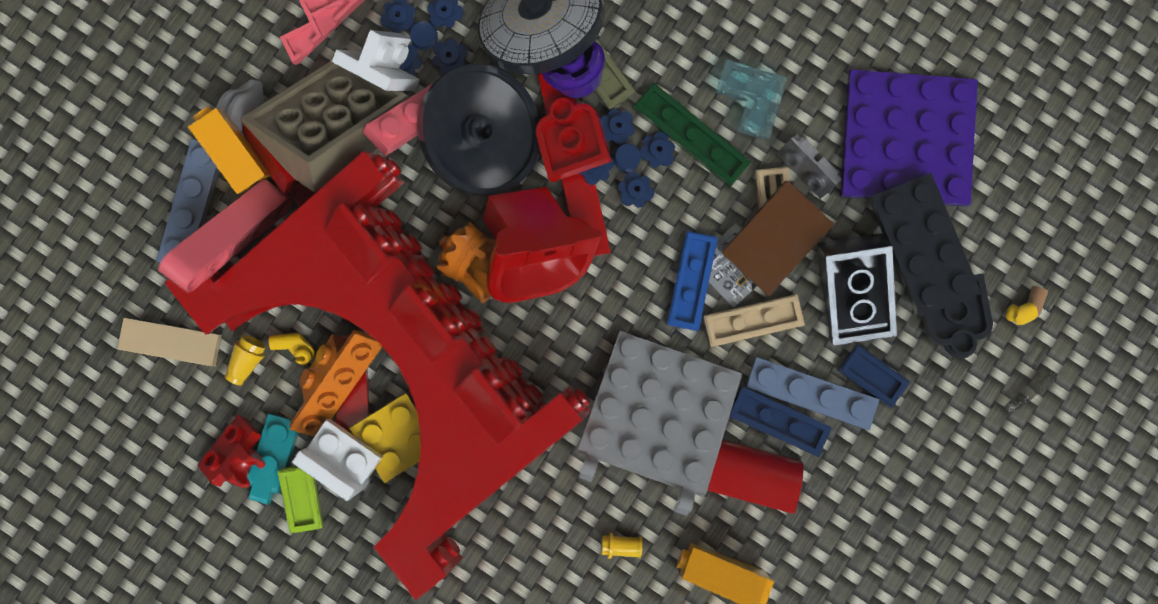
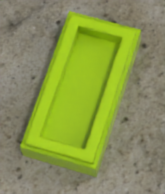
M296 465L279 468L278 476L289 533L323 528L324 523L315 478Z

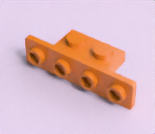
M354 330L346 342L344 338L332 334L327 343L320 346L316 359L309 369L303 371L300 377L299 385L302 388L304 403L289 423L290 430L315 437L327 419L333 418L382 348L373 337Z

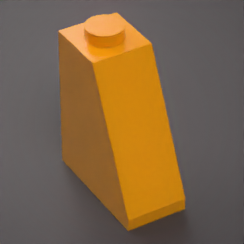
M206 107L192 117L195 122L188 126V128L236 194L249 191L260 181L271 176L252 146L222 109L215 108L212 110L210 107Z
M690 543L688 550L682 549L677 562V568L681 569L679 574L683 580L738 604H766L774 580L760 568Z

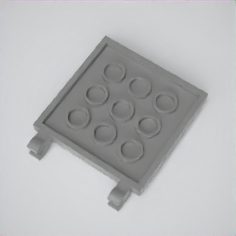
M619 331L577 453L586 456L579 478L592 482L599 461L614 465L681 489L674 512L688 516V513L691 512L695 495L701 497L706 495L742 373Z

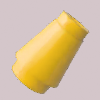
M242 335L240 340L235 341L227 373L224 376L225 379L233 384L243 385L244 381L265 357L264 350L266 345L256 338Z

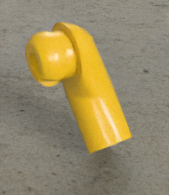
M300 333L269 335L270 350L288 349L296 358L295 362L300 365L308 364L313 359V346Z

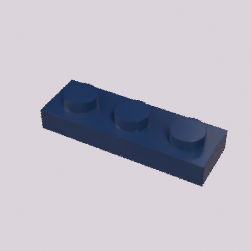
M740 387L729 416L816 457L820 456L832 427L745 387Z

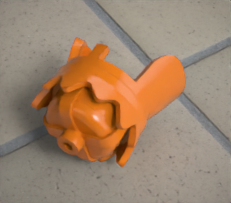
M469 221V226L456 230L449 237L445 235L442 238L439 246L443 250L438 258L439 265L437 269L443 272L441 275L457 282H462L483 304L491 298L486 289V280L495 240L488 238L486 234Z

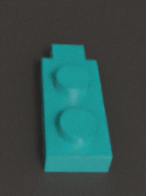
M273 413L268 414L257 448V453L265 461V467L262 469L256 465L251 467L248 476L249 486H252L249 500L269 505L273 493H280L281 486L278 470L279 468L289 467L299 434L290 430L289 423L292 419Z

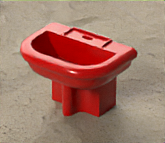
M547 187L489 196L483 221L492 234L495 244L489 262L486 289L494 300L503 303L521 302L564 291L577 283L586 274L593 261L602 232L597 228H592L583 219L567 217Z

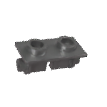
M796 134L776 154L821 199L842 178L838 175L839 171L824 157L817 162L813 157L819 152L805 136L801 138Z

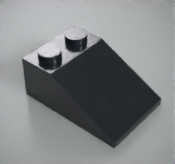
M879 233L817 243L820 277L832 345L897 336L892 245L884 235Z

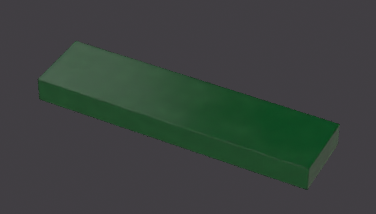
M654 82L634 104L633 109L659 131L665 133L670 140L729 188L732 187L751 164L749 159Z

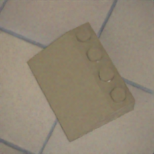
M330 61L244 115L241 119L243 124L294 179L313 192H317L363 151L372 153L378 149L363 133L365 125L407 100L408 95L402 91H386Z

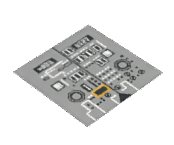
M736 223L717 241L709 283L733 308L757 287L720 253L741 230Z

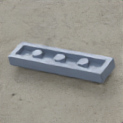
M191 139L156 262L161 263L167 253L201 228L206 221L220 170L201 144L194 139Z
M758 357L754 358L745 385L747 389L865 430H870L879 403L877 398Z

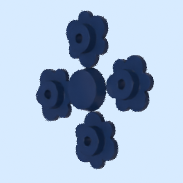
M394 0L393 4L386 3L384 5L385 13L381 16L382 25L386 28H391L393 33H401L402 30L410 31V40L414 45H408L407 58L400 65L399 69L415 76V70L421 67V61L417 58V48L427 50L432 47L436 55L433 57L432 62L436 67H440L443 74L465 65L464 59H466L468 51L464 45H457L454 39H448L446 43H436L438 32L435 27L439 28L445 25L447 28H452L455 25V21L463 17L464 12L462 7L458 5V0H433V3L427 6V11L431 15V24L425 21L415 24L413 17L416 14V10L413 6L408 5L407 0Z
M611 109L608 116H603L600 121L606 141L613 140L615 144L620 146L615 149L611 162L579 174L584 175L587 184L595 185L599 180H608L610 176L608 171L615 164L619 170L629 172L625 176V181H621L618 184V190L622 192L620 195L621 203L625 206L634 204L635 207L641 208L644 206L645 201H649L654 197V190L649 186L650 179L647 176L640 177L637 172L633 171L638 168L641 159L649 161V165L652 168H657L660 164L662 166H669L674 160L672 152L675 150V145L673 142H668V137L663 132H657L653 137L646 136L643 140L644 146L640 151L632 144H625L628 141V136L633 135L635 132V127L631 125L633 117L627 111L619 113L617 109Z

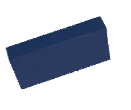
M858 344L853 346L837 369L839 373L873 397L879 399L880 402L889 408L894 407L910 383L908 379Z

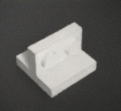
M370 30L362 51L336 49L332 59L333 63L386 91H415L420 80L399 69L400 65L407 58L408 44L410 42V38L400 33Z
M327 419L309 446L299 451L292 463L348 501L366 488L371 480L370 475L383 458V455L333 420Z

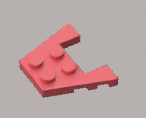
M299 0L309 23L280 37L292 63L295 66L300 64L365 0Z

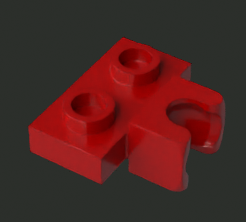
M238 414L197 466L213 485L221 487L227 480L238 487L248 488L250 485V481L247 478L248 469L252 465H256L260 469L265 467L263 458L257 451L251 449L262 435L247 418Z

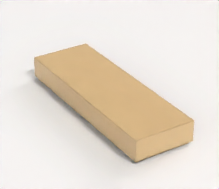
M798 294L702 316L710 347L805 325Z
M123 318L117 350L216 367L222 335L213 333L205 335L201 331Z

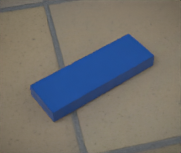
M686 231L666 325L696 332L699 331L718 237Z

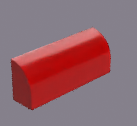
M722 439L707 491L795 514L803 481V461Z

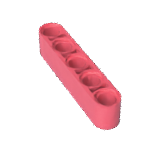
M267 179L260 181L167 253L159 265V272L185 291H193L279 221L291 207L292 197L288 194L283 195L281 190Z

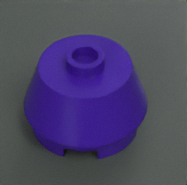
M594 41L578 58L558 69L542 73L543 77L549 85L565 96L571 98L587 96L595 91L601 83L605 62L604 51L600 44Z

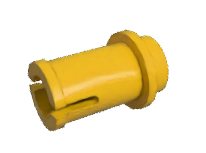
M609 532V535H602L601 555H607L608 559H611L612 556L641 558L642 537L613 536L612 532Z

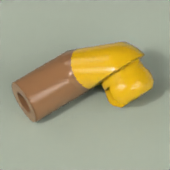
M1032 286L1027 303L1020 307L1014 304L1008 307L1006 312L1007 320L1016 322V325H1025L1037 319L1041 314L1048 290Z

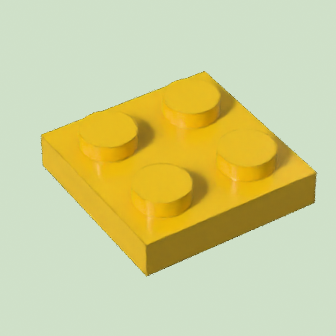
M406 392L349 428L355 437L383 455L375 469L384 484L420 460L421 437L416 407Z

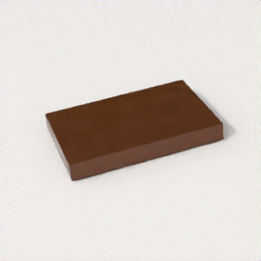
M784 181L720 253L767 296H770L830 230L834 223L790 182Z

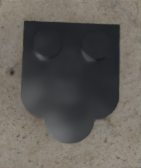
M983 273L974 275L981 291L980 295L922 317L925 335L928 340L935 345H944L946 352L953 358L964 359L970 357L977 348V340L984 339L992 331L993 320Z

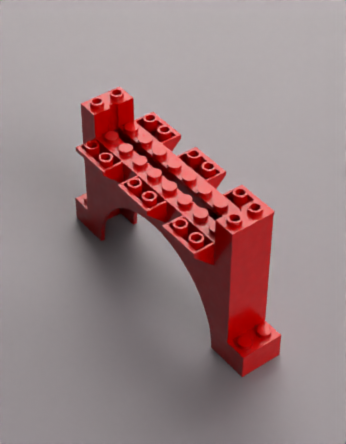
M363 151L235 265L231 261L227 262L191 292L185 291L170 279L165 282V285L205 335L210 334L223 323H226L231 331H235L250 319L276 307L303 305L322 309L349 320L373 337L391 356L405 378L415 402L421 437L420 460L413 491L406 507L388 533L373 547L413 598L417 600L445 578L463 558L459 554L460 548L452 538L446 537L444 533L583 421L591 412L588 408L590 401L579 388L574 390L570 385L545 405L542 402L544 396L534 384L528 385L521 375L524 372L515 360H508L506 356L498 359L494 354L497 351L494 344L486 336L481 337L485 330L480 326L483 324L480 316L471 308L467 310L460 301L463 298L461 293L454 285H447L446 282L437 283L432 277L434 271L424 260L425 257L420 252L422 245L413 235L409 234L407 236L400 227L403 223L398 215L391 209L387 211L386 209L376 208L405 183L399 175L402 170L390 157L385 158L379 153L375 155Z

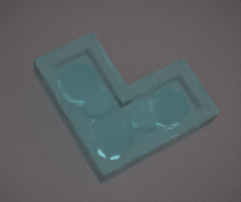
M725 61L716 93L746 102L737 132L769 140L787 77L733 61Z

